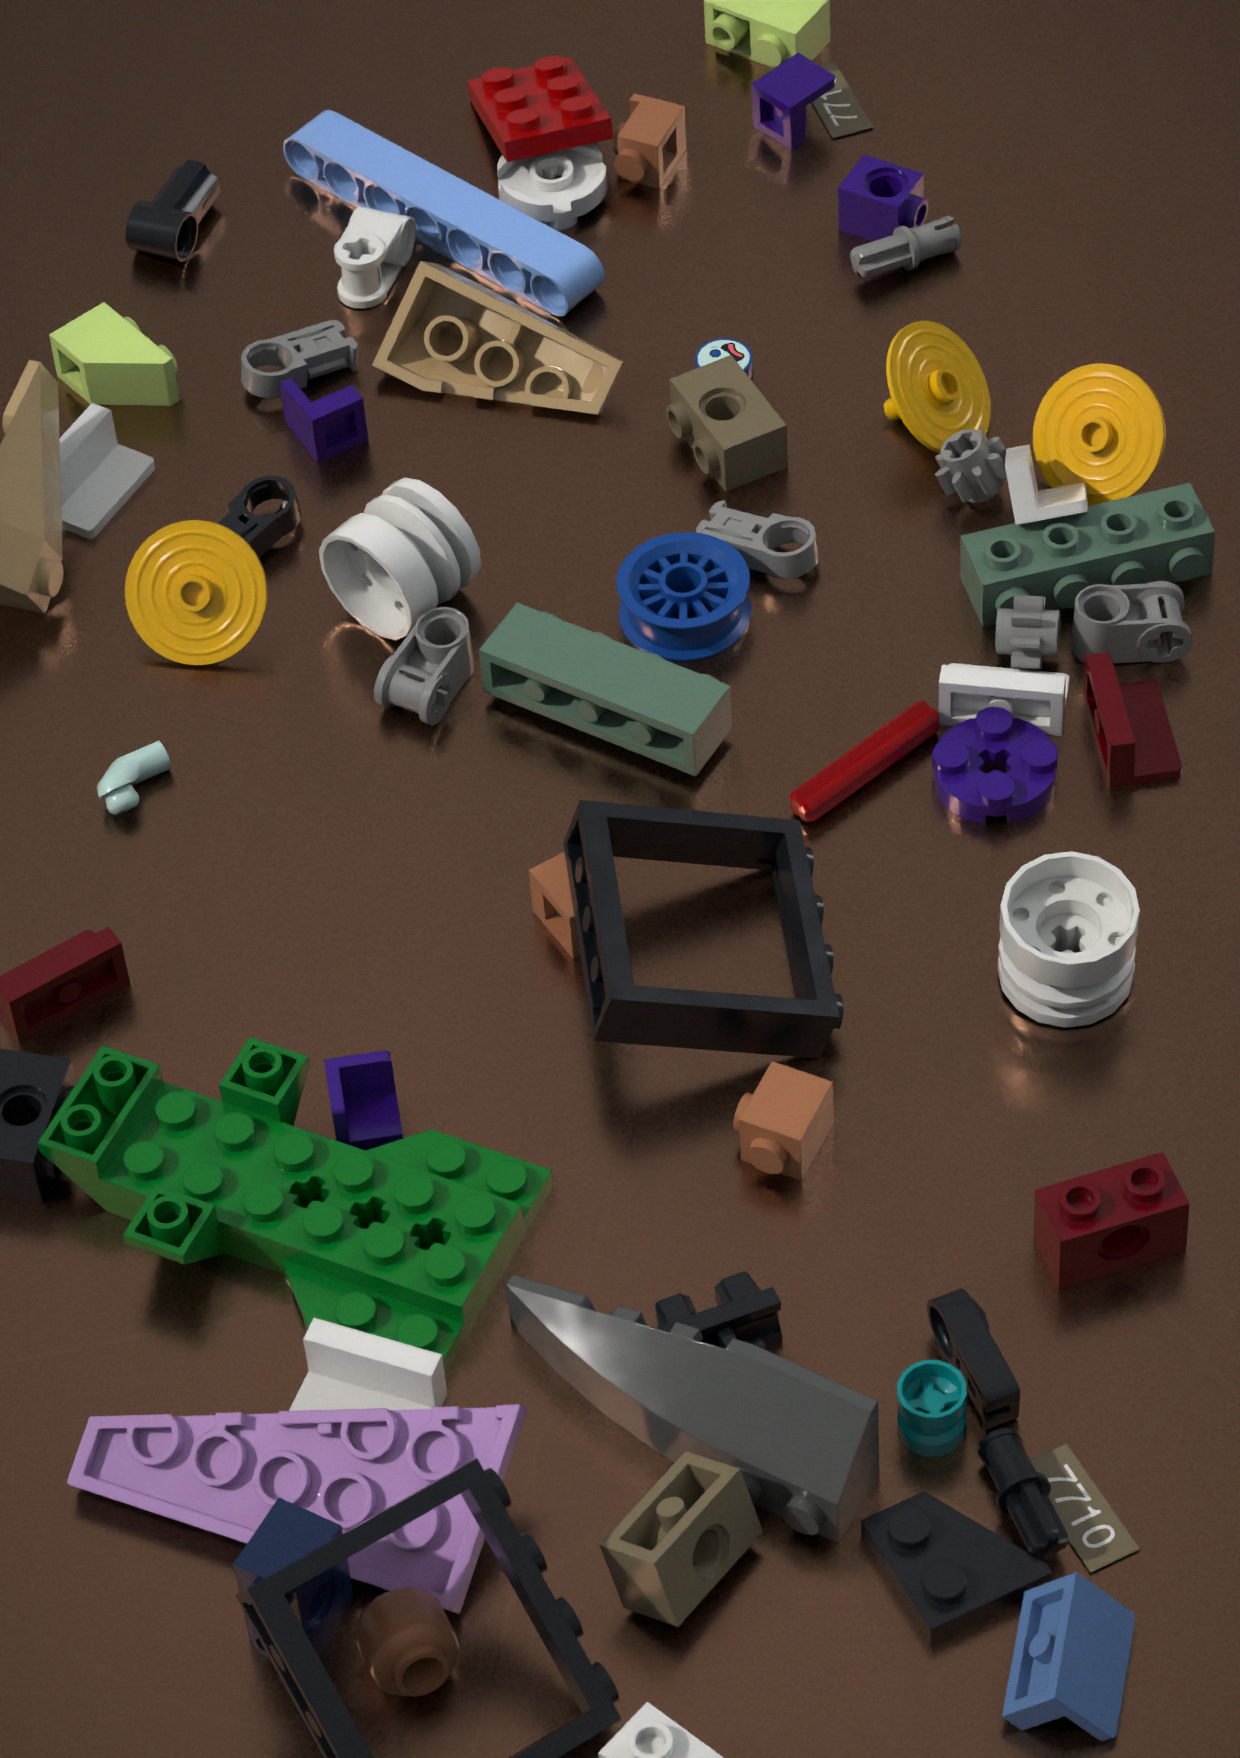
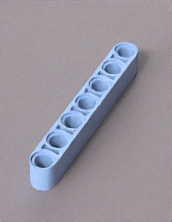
M331 110L322 111L283 143V152L288 164L303 179L356 208L361 206L413 217L416 222V241L552 315L564 316L596 290L605 280L603 265L593 251L585 245Z

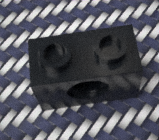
M0 1049V1197L43 1203L51 1179H58L61 1176L62 1171L39 1151L37 1142L77 1084L72 1059Z

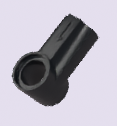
M187 159L182 167H176L152 202L138 201L132 208L125 232L128 247L131 250L179 262L186 261L195 247L199 222L221 192L219 177L213 175L204 163Z

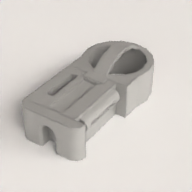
M328 320L271 339L259 340L248 345L242 351L241 382L244 388L253 395L263 398L282 397L280 382L291 378L301 389L307 387V380L347 367L354 372L357 369L358 344L351 336L345 338L346 328L338 320ZM264 365H275L285 369L278 372H262L255 368Z
M722 500L716 502L709 510L711 521L702 520L696 528V533L719 538L733 546L745 559L749 569L765 572L775 578L790 579L807 574L817 565L820 558L815 527L809 521L800 517L772 513L769 518L727 508L726 501ZM782 544H804L801 548L791 552L782 553L774 550V548Z

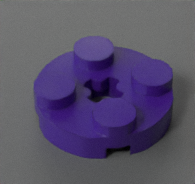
M985 708L977 714L976 718L968 719L955 725L940 738L933 749L932 771L935 778L937 797L951 812L966 820L986 824V815L995 817L1007 815V823L1022 821L1041 811L1054 795L1058 770L1057 746L1038 727L1019 718H1013L1011 713L1004 708ZM1000 764L1005 766L1008 772L1002 773L998 770H993L987 774L983 770L986 765Z

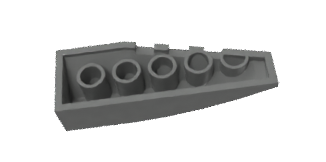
M513 1275L506 1284L511 1325L556 1373L603 1414L674 1463L687 1451L740 1468L753 1505L784 1518L792 1528L803 1534H819L838 1544L840 1543L879 1482V1416L877 1400L744 1341L732 1338L725 1349L701 1342L703 1337L699 1328L676 1322L670 1332L649 1327L645 1322L642 1312L618 1305L609 1314L601 1313L595 1310L594 1305L585 1295Z

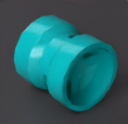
M923 1360L910 1365L903 1371L897 1382V1434L902 1444L912 1453L923 1457H941L952 1453L962 1444L966 1436L967 1383L962 1373L953 1365L940 1360Z

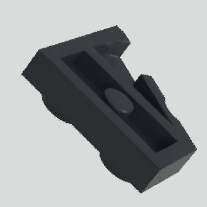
M924 1491L861 1520V1536L930 1645L1023 1602L1024 1591L1051 1582L1053 1579V1572L1048 1564Z

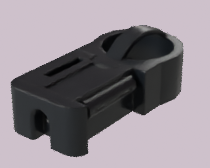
M280 476L256 478L248 483L240 494L228 504L230 512L218 524L240 535L252 547L258 558H260L279 539L293 531L300 522L302 512L294 486L287 479ZM271 499L283 500L275 514L268 516L252 514L255 507L264 501Z
M963 1288L928 1300L927 1314L934 1338L947 1362L962 1373L967 1383V1392L983 1420L982 1425L984 1429L987 1430L1018 1418L1020 1407L1019 1385L989 1332V1324L982 1308Z

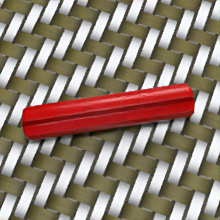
M917 701L803 783L790 794L792 802L790 807L794 814L799 815L805 823L816 821L938 732L940 729L938 721L940 716L937 710L931 708L925 701Z

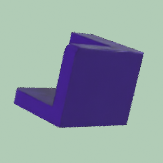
M800 53L795 54L752 83L753 126L792 151L807 141L806 106L835 87V76Z
M291 378L280 382L285 423L317 463L369 441L364 400L353 385L310 402Z
M383 1050L325 1059L324 1063L336 1141L366 1151L403 1139L391 1053Z

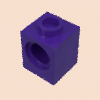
M863 154L838 187L839 231L873 242L892 236L897 227L904 225L910 229L923 225L926 220L929 202L924 198L923 173Z

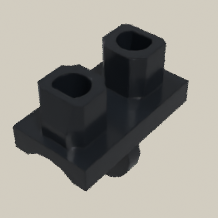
M745 1271L723 1278L715 1286V1301L718 1305L716 1307L697 1313L689 1295L681 1293L659 1300L655 1304L657 1329L670 1332L676 1322L699 1328L703 1337L701 1342L725 1349L732 1338L756 1345L764 1350L783 1342L778 1317L779 1310H781V1302L774 1288L771 1287L761 1291L751 1276Z

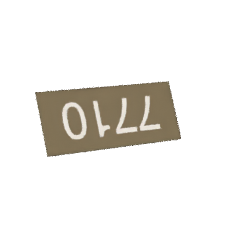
M836 63L821 66L835 76V87L813 101L812 104L831 137L834 139L874 128Z
M1067 1443L1031 1460L1036 1471L1048 1478L1051 1484L1049 1498L1068 1534V1541L1090 1573L1140 1550Z

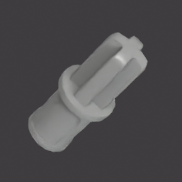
M948 215L931 221V223L910 229L904 225L897 227L892 236L854 247L850 252L853 271L858 277L866 278L902 266L909 271L917 268L919 262L925 259L960 250L962 238L959 226L954 224L947 227L954 222L953 217Z

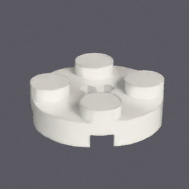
M594 143L508 163L502 155L497 164L499 200L540 222H545L547 226L555 230H565L574 226L578 216H582L594 209L603 200L608 190L607 169L603 163L602 153Z

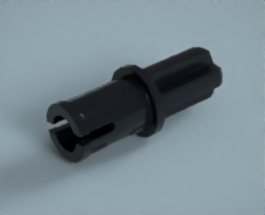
M1001 1428L987 1434L980 1441V1449H977V1453L984 1462L998 1489L996 1503L999 1509L1004 1514L1011 1515L1030 1553L1037 1554L1041 1560L1053 1558L1056 1552L1066 1548L1068 1534L1049 1498L1051 1484L1048 1478L1036 1471L1022 1444V1438L1015 1429Z

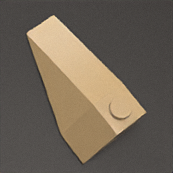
M420 261L372 366L422 391L600 415L625 362L438 263Z
M29 360L3 413L2 419L5 436L0 445V604L46 614L50 598L58 594L63 581V565L61 563L63 556L58 382L41 362Z

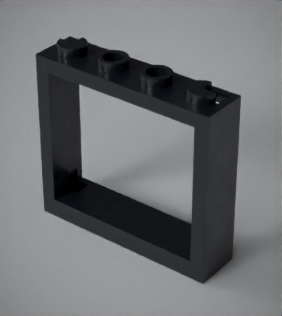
M579 800L563 845L593 1040L598 1042L820 1059L834 1028L840 1029L844 1007L842 997L834 993L831 977L834 961L831 945L824 942L821 927L824 914L823 900L820 895H815L812 882L814 856L812 849L805 847L800 820ZM613 857L772 871L796 999L635 986Z
M478 1459L458 1467L235 1595L324 1758L374 1757L284 1594L460 1493L582 1712L581 1715L509 1758H559L622 1720L614 1706V1703L619 1700V1693L612 1678L600 1663H590L578 1641V1638L583 1636V1629L575 1611L563 1597L554 1598L542 1576V1573L547 1571V1564L539 1546L527 1532L521 1535L518 1533L506 1511L511 1506V1499L504 1483L492 1468L484 1470Z

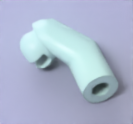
M156 741L117 758L110 765L97 785L99 799H105L107 809L111 814L119 815L138 805L139 795L134 790L133 785L171 769V762L163 744L160 741Z

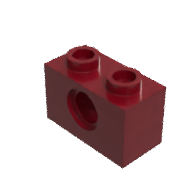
M1160 1152L1035 1189L1034 1240L1058 1290H1062L1185 1253L1190 1203L1164 1152Z

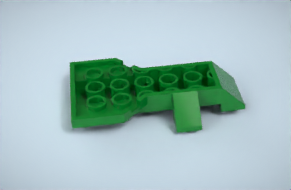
M253 1037L248 1038L219 1084L222 1101L164 1082L159 1064L103 1045L101 1046L37 1144L39 1151L107 1212L132 1220L123 1234L125 1244L184 1265L225 1253L285 1275L292 1295L295 1296L304 1319L306 1331L313 1318H317L439 1353L443 1357L446 1375L554 1186L551 1169L433 1129L365 1151L295 1127L294 1123L310 1066L309 1057Z

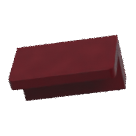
M1110 652L1085 655L1084 700L1108 787L1113 788L1180 778L1182 775V763L1158 682L1147 680L1119 684Z
M110 927L96 934L92 930H85L1 975L0 1019L18 1043L130 984L122 942Z

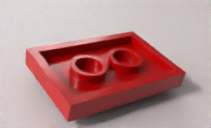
M547 56L538 59L533 66L515 70L494 68L484 72L479 78L467 80L470 101L507 163L614 138L611 117L571 57Z

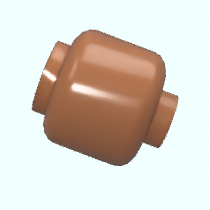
M413 1587L398 1588L377 1596L364 1608L355 1626L354 1639L374 1683L388 1694L416 1697L431 1693L445 1682L458 1661L460 1645L457 1636L439 1600L424 1589Z

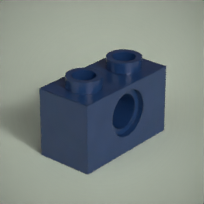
M278 1498L233 1564L239 1592L343 1534L341 1525L282 1498ZM347 1559L284 1594L318 1657L355 1604ZM243 1611L249 1641L252 1642L259 1652L269 1658Z

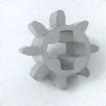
M967 429L953 434L943 443L940 451L941 454L935 457L941 468L935 473V476L946 496L957 492L962 503L967 501L980 503L991 499L1002 489L1004 478H1007L1004 464L1006 449L999 436L988 440L983 430Z
M1014 595V609L998 608L995 633L996 654L1011 655V668L1042 669L1043 656H1059L1060 610H1045L1046 597Z

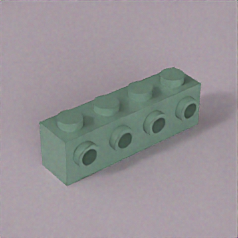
M1186 483L1088 506V511L1019 525L1013 523L961 535L960 579L983 628L996 625L998 608L1014 609V595L1046 597L1045 610H1060L1075 607V599L1078 593L1091 585L1147 584L1154 581L1176 583L1210 575L1213 570L1215 530L1191 483Z
M518 602L479 649L483 692L693 776H697L733 728L731 685L720 682L713 676L700 674L666 661L657 654L643 652L615 641L603 633L589 631L561 620L549 612H541Z

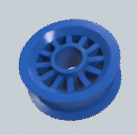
M670 533L642 543L627 555L617 574V591L621 600L619 621L623 633L639 650L657 654L669 661H696L724 652L743 636L750 623L751 603L747 594L750 586L748 565L733 546L719 538L702 533Z

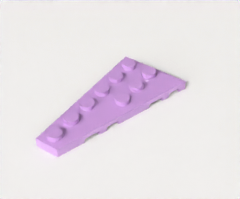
M517 1404L496 1405V1407L484 1408L446 1406L411 1410L373 1408L279 1411V1413L269 1414L232 1412L197 1416H174L171 1414L89 1416L66 1484L246 1544L278 1498H282L341 1525L342 1532L344 1533L474 1459L479 1460L484 1470L492 1468L501 1478L502 1482H504L528 1408ZM460 1493L347 1558L350 1576L352 1579L388 1591L405 1587L424 1589L439 1600L443 1609L460 1614L485 1536Z

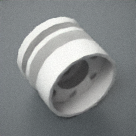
M406 477L393 482L383 490L381 496L367 503L364 513L350 517L323 539L319 549L323 574L330 589L342 606L362 626L380 637L392 640L406 637L421 615L436 608L438 604L451 600L457 594L458 589L466 587L476 579L481 569L480 548L470 526L458 509L438 490L421 480Z
M1073 851L1045 854L1021 866L1006 883L1000 904L999 931L1001 937L998 946L997 969L1002 991L1018 1011L1039 1023L1063 1028L1091 1025L1113 1014L1129 996L1135 972V944L1138 936L1140 908L1134 886L1119 868L1098 856Z

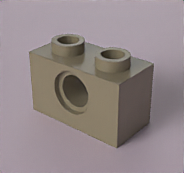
M732 355L669 379L671 404L666 406L668 424L677 438L684 437L692 447L700 469L705 474L712 473L725 492L788 468L787 425Z
M685 1451L599 1546L623 1607L679 1627L762 1534L763 1530L741 1469Z

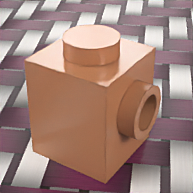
M771 1061L754 1094L747 1092L742 1096L734 1115L733 1128L740 1134L741 1161L750 1163L768 1174H782L802 1181L834 1124L833 1081Z

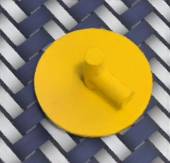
M916 321L899 330L890 343L886 360V376L891 398L884 402L886 416L892 421L901 419L919 442L941 454L940 451L943 443L959 431L967 429L983 430L986 435L991 418L989 389L982 368L967 344L949 328L932 321Z
M1104 363L1078 367L1058 379L1043 397L1037 410L1033 427L1034 454L1039 469L1052 488L1084 482L1088 506L1130 497L1138 493L1150 481L1157 470L1163 455L1166 439L1163 411L1151 387L1134 372L1121 366Z
M180 521L156 531L136 551L126 575L125 601L128 615L135 630L142 640L155 652L167 659L182 664H213L235 655L255 636L262 624L267 608V580L257 554L236 532L211 521Z

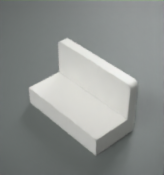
M91 403L60 438L62 529L88 539H93L155 470L153 457L117 443L112 411L94 403Z
M1030 444L1006 449L1005 470L1016 525L1088 511L1087 491L1084 482L1038 491Z
M958 663L942 665L939 678V725L955 726L968 719L976 718L977 714L985 708L1001 707L1008 710L1013 718H1019L1033 724L1046 735L1062 736L1070 677L1066 673Z
M313 1318L303 1338L309 1371L289 1411L373 1408L411 1410L442 1407L448 1394L442 1354Z

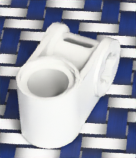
M361 206L353 211L349 225L334 247V257L336 263L341 266L342 273L337 286L341 302L352 308L365 309L374 307L384 301L402 267L406 266L413 253L416 240V222L413 217Z

